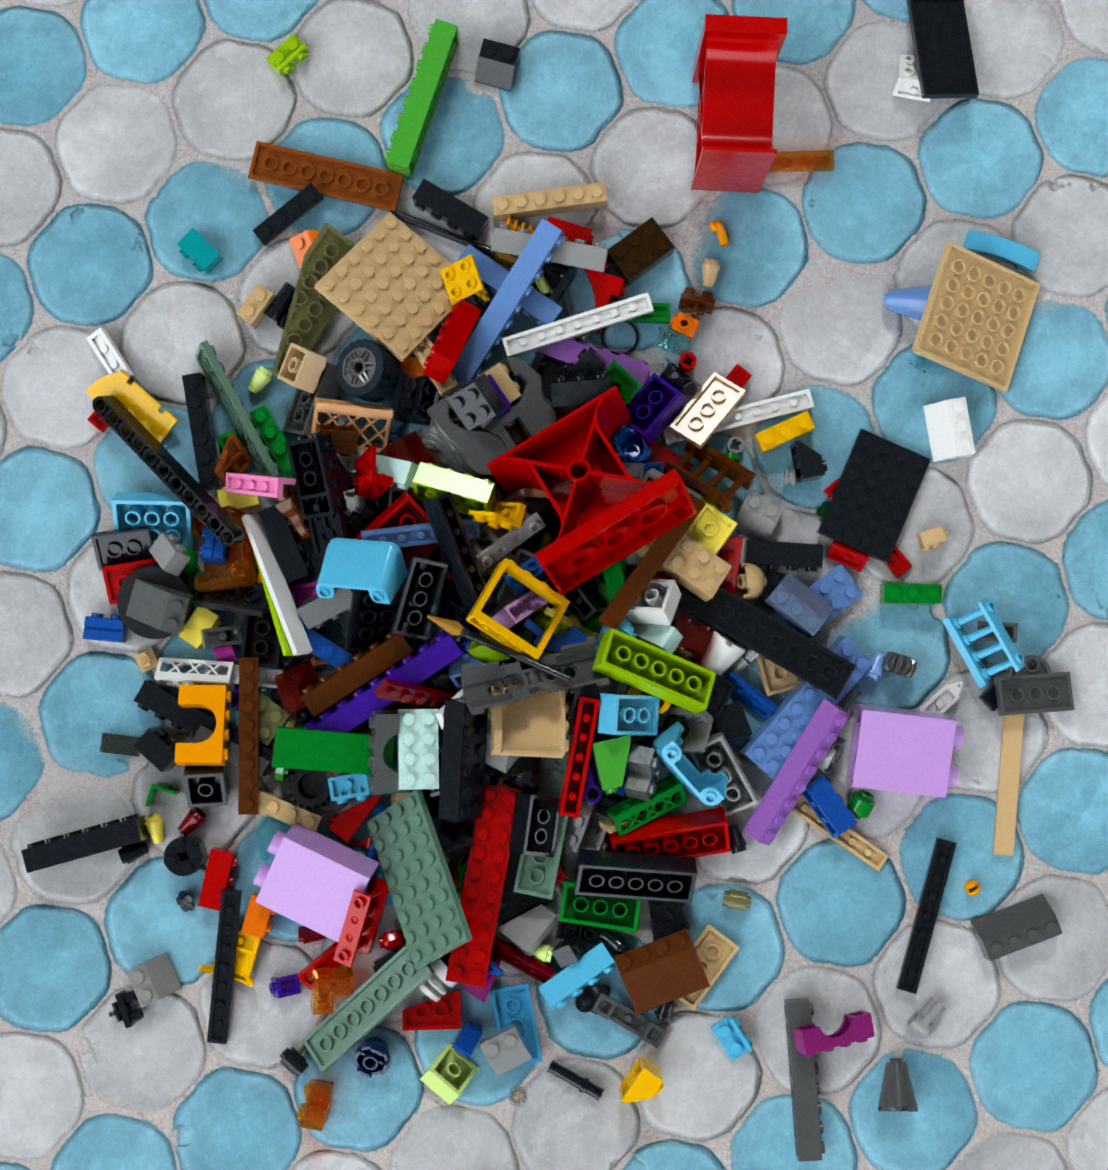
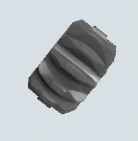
M887 652L883 661L884 670L908 678L913 677L917 668V661L915 659L895 652Z

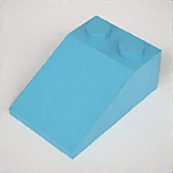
M600 693L598 733L610 735H657L660 698L653 695Z

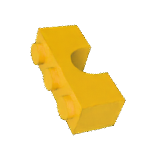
M808 411L755 434L753 440L761 455L791 439H796L812 432L815 426Z

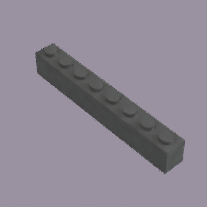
M808 998L784 999L796 1157L799 1162L822 1160V1154L825 1153L824 1141H821L820 1134H823V1123L819 1121L822 1107L821 1102H818L817 1094H820V1084L816 1082V1074H819L818 1063L815 1062L814 1056L806 1057L804 1054L797 1052L793 1028L807 1024L815 1025L811 1022V1015H814V1007Z

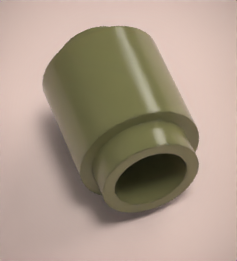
M732 889L724 891L722 906L739 911H746V908H750L751 897L748 896V892Z

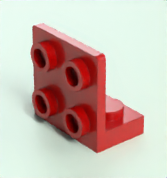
M371 445L354 462L356 472L353 486L355 487V495L376 500L393 485V477L387 476L384 473H375L376 446Z

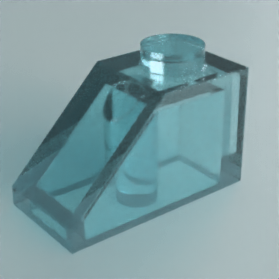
M268 815L261 817L257 823L259 828L256 831L260 856L264 861L271 855L267 850L275 833L278 830L285 833L289 828L280 820Z

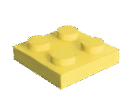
M705 502L706 505L685 534L717 555L738 526V523Z

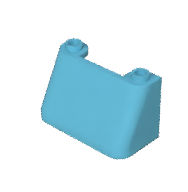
M346 538L331 539L326 548L316 585L318 597L332 598L336 592L335 588L368 590L374 602L390 604L408 573L402 551L393 542Z
M677 721L653 739L652 748L656 750L659 759L694 797L706 805L714 806L725 799L728 776L723 770L719 773H711L708 768L703 773H700L682 753L680 745L683 743L681 733L684 731V727Z

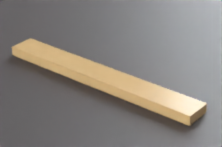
M1024 714L1003 716L992 854L1013 856Z

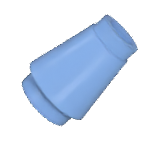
M875 652L871 658L874 663L863 674V677L877 682L882 676L883 661L886 656Z

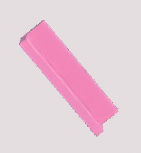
M226 472L225 492L283 498V485H295L296 479Z

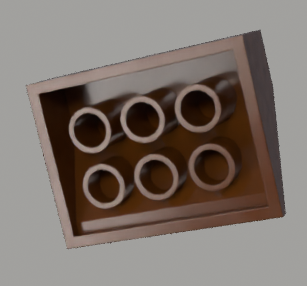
M683 929L614 957L637 1015L710 987L688 929Z

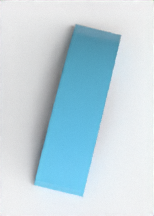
M971 230L968 231L963 245L964 248L976 254L984 253L1016 264L1017 268L1035 273L1041 255L1014 241Z

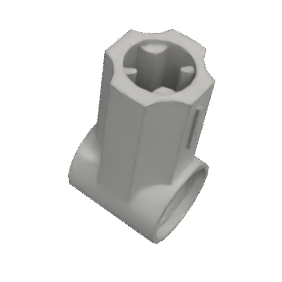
M932 996L920 1011L915 1012L910 1017L907 1025L924 1038L932 1031L935 1021L946 1010V1007Z

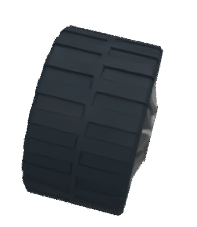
M359 339L350 343L340 354L336 365L337 381L340 384V388L351 396L368 402L383 401L395 391L398 375L401 373V365L398 359L382 345L367 339Z

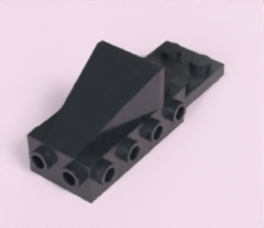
M323 432L312 433L311 438H307V435L295 437L296 441L286 443L293 478L296 479L295 487L302 519L308 520L315 557L325 555L327 545L331 539H349L343 512L347 511L343 492L355 489L353 479L335 454L331 434L323 435Z

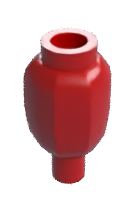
M402 930L388 931L383 933L381 937H378L381 949L392 950L406 944Z

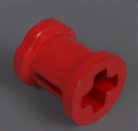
M690 352L682 354L678 362L679 369L685 373L691 372L697 362L695 355ZM685 359L691 361L690 366H688L686 363L683 364Z

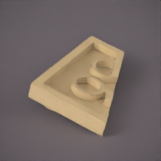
M761 655L756 658L765 696L793 690L800 682L795 675Z

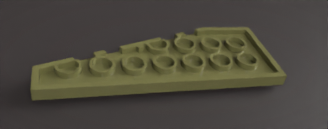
M325 223L304 254L272 372L277 376L290 343L292 342L312 350L338 311V308L314 287L356 244L328 223Z

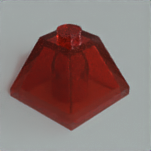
M311 660L275 676L279 698L287 715L307 707L301 699L302 690L310 684L314 686L319 682V677Z

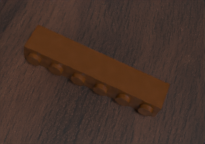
M389 631L385 634V639L380 642L378 640L374 641L364 653L361 651L351 657L352 660L347 664L345 662L341 663L335 668V672L330 675L326 673L318 679L319 682L314 686L312 684L306 686L302 690L301 699L314 717L412 653L413 649L406 638L402 635L392 634Z

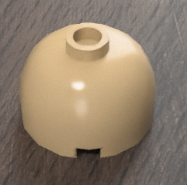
M740 563L735 595L745 601L754 600L763 592L767 585V579L764 577L762 570L755 564Z

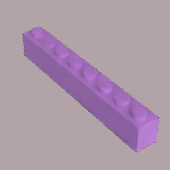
M825 698L823 699L743 830L757 842L770 845L775 839L776 834L785 823L791 810L795 807L800 795L805 791L808 782L816 773L821 761L826 757L839 732L847 723L851 714L836 703Z

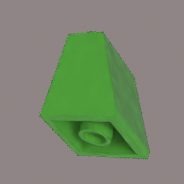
M631 735L592 744L591 755L595 764L599 786L602 792L605 791L606 795L618 792V788L623 785Z

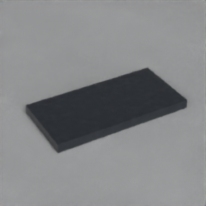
M906 0L922 99L977 98L979 89L964 0Z

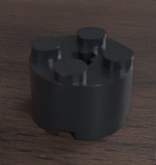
M193 835L181 836L172 840L164 852V865L170 872L178 876H188L197 872L204 866L207 860L205 844L200 838ZM187 852L189 858L184 859L183 853Z

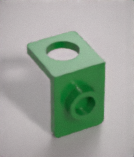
M165 782L151 784L145 806H152L157 789L172 794H179L180 790L173 789L171 784Z

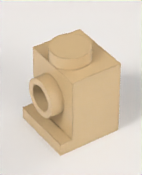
M942 526L916 534L922 552L930 550L929 546L931 549L942 546L941 542L949 539L947 531Z

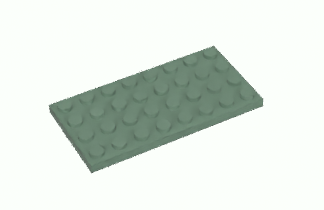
M415 790L367 821V825L416 970L425 967L471 941L473 937L422 790Z

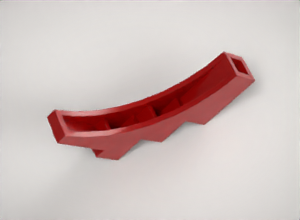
M548 216L547 221L564 231L562 236L568 237L567 241L575 242L576 238L586 240L587 245H592L594 236H591L592 229ZM609 260L606 261L605 272L608 271L610 265ZM583 268L593 289L595 309L612 304L613 301L610 299L618 301L619 296L623 297L626 285H623V278ZM601 329L595 330L593 333L600 334Z

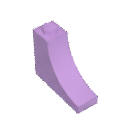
M531 590L504 607L492 619L508 630H511L546 605L548 601Z

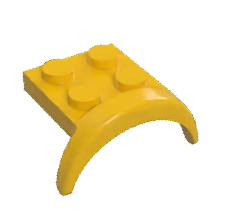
M238 929L234 980L253 987L255 980L252 977V972L262 938L241 933V930ZM214 963L213 965H200L198 971L213 974Z

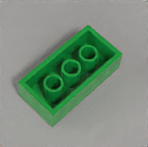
M564 880L559 921L636 933L641 899L575 895L574 881Z

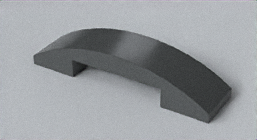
M600 993L591 1008L595 1013L607 1020H612L656 1048L659 1047L667 1033V1030L642 1014L637 1015L634 1009L604 993Z

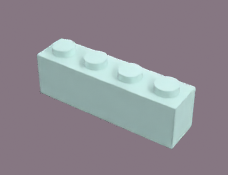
M357 450L356 455H352L348 472L355 474L354 462L364 451ZM376 454L375 473H384L387 476L393 477V485L390 487H394L395 484L397 488L402 490L414 489L412 481L419 465Z
M631 623L634 626V633L637 634L636 639L673 654L683 638L678 630L670 625Z

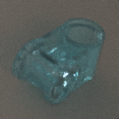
M659 327L658 330L660 332L657 340L653 342L654 347L679 356L689 352L691 343L687 336L666 327ZM685 342L687 347L679 349L677 343Z

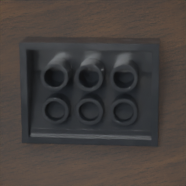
M406 578L390 604L374 602L368 590L353 589L345 652L367 651L371 643L377 640L380 642L385 639V634L392 629Z

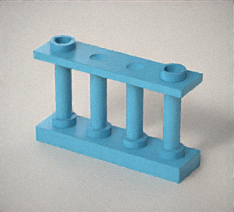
M988 597L978 603L979 609L960 618L953 613L942 620L979 688L988 685L992 681L991 676L1013 666L1017 672L1025 666L1023 655L1017 651L996 613L995 605L989 601ZM984 615L989 625L974 633L967 634L963 624ZM994 632L999 642L979 652L976 651L972 644L973 641ZM1003 649L1008 660L986 668L982 658Z

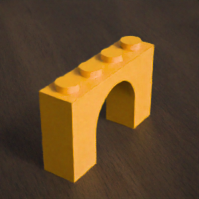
M179 685L178 705L182 708H206L211 710L216 718V727L213 734L203 742L176 743L174 763L178 766H225L226 760H229V749H226L227 741H230L228 722L231 721L229 702H232V691L226 685Z

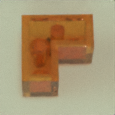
M312 968L310 1005L313 1015L333 1014L334 996L351 995L354 993L355 977L352 968Z
M311 1078L309 1084H305L303 1095L306 1096V1100L298 1109L296 1120H300L298 1127L318 1131L323 1130L328 1119L334 1082Z

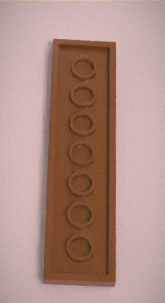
M257 141L248 178L302 191L312 183L322 196L396 212L404 174Z

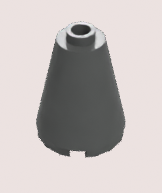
M890 1058V1062H886L878 1111L918 1112L907 1064L902 1062V1058Z

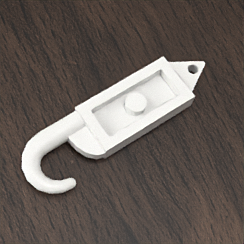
M963 681L945 683L917 711L943 714L960 698L959 694Z

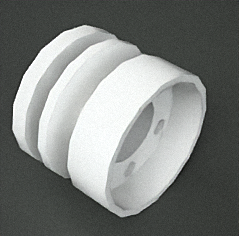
M440 958L430 963L435 973L419 987L425 995L435 1002L441 999L440 994L445 995L447 993L443 985L444 983L451 988L457 984L445 981L448 966Z

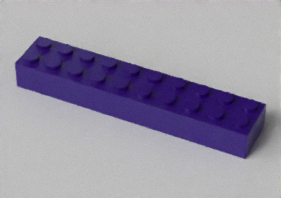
M445 630L440 631L435 635L431 643L426 641L421 644L416 653H410L403 658L400 664L397 665L395 663L386 669L387 671L384 675L381 676L379 674L371 679L366 687L362 685L354 690L353 696L350 698L345 696L339 700L334 709L331 707L327 708L321 713L322 715L319 719H311L305 724L306 726L303 729L351 731L372 716L373 710H381L393 702L392 700L377 698L374 693L375 689L385 678L418 685L461 656L463 648L454 635Z

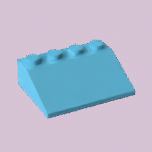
M117 492L112 499L114 530L150 526L153 544L161 532L167 535L173 534L180 539L179 543L194 550L195 515L174 493Z

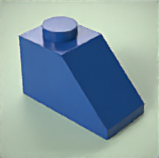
M466 1020L455 1037L452 1048L469 1058L483 1034L482 1026L474 1020L471 1022Z

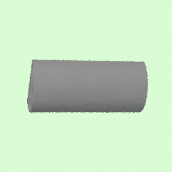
M722 732L709 736L704 753H690L700 773L709 768L711 773H719L723 770L728 776L725 799L717 804L718 807L724 808L726 817L759 803L756 793Z

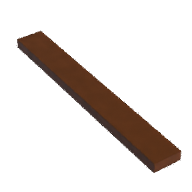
M689 493L697 514L662 534L654 541L599 617L598 621L609 629H616L706 505L692 493Z

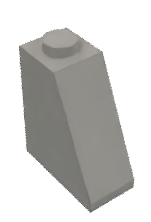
M540 904L500 926L498 932L531 957L559 921L556 915L557 911L549 905L545 907Z

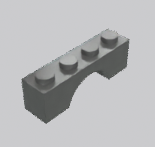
M373 710L372 716L369 717V728H372L371 736L368 738V746L371 748V756H368V767L371 768V775H368L367 783L374 793L398 792V772L386 765L383 758V750L390 738L399 734L400 714L396 710Z

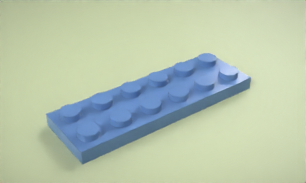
M839 564L808 587L833 607V610L823 624L864 595L842 564ZM775 611L771 614L772 617L802 633L778 612Z

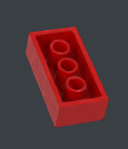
M463 299L460 300L458 306L456 304L453 305L449 313L451 316H447L443 328H441L430 350V355L427 356L423 363L426 366L423 372L424 375L441 384L445 383L463 350L481 309Z

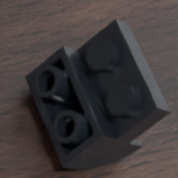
M400 373L398 375L392 410L402 414V418L418 422L431 421L426 410L433 406L437 388L432 382L424 378L416 379L406 373Z

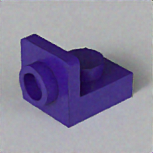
M298 973L272 977L271 983H269L270 993L276 998L301 993Z

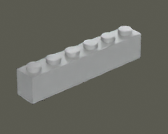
M500 224L499 228L494 227L490 250L520 256L532 234H529V229L518 228V231L511 230V226ZM564 236L559 247L556 246L552 252L554 256L550 262L605 272L609 249L605 248V244L594 242L592 246L587 245L586 240L575 238V242L567 241L568 237Z

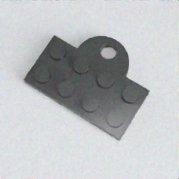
M1025 656V666L1020 671L1016 672L1013 667L1012 676L994 678L999 716L1074 710L1070 672L1052 673L1047 661L1040 656ZM1028 660L1034 662L1035 667L1033 670L1027 667Z

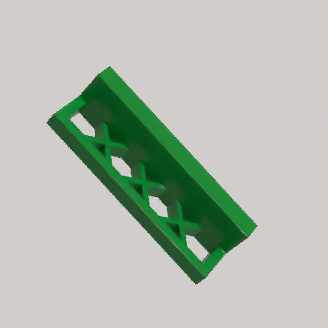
M671 775L656 783L655 794L651 795L649 802L629 797L606 809L608 817L614 822L617 834L621 837L687 802L682 783L674 775ZM679 792L680 798L671 801L673 794ZM663 802L660 809H654L656 803ZM641 811H647L643 818H637ZM630 820L626 827L621 828L620 823L622 821Z

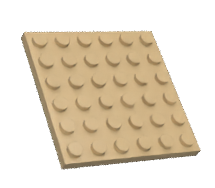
M391 212L333 266L314 287L401 362L449 315L453 307L440 272L450 266L451 263Z
M951 241L945 242L911 352L1002 392H1007L1041 284Z

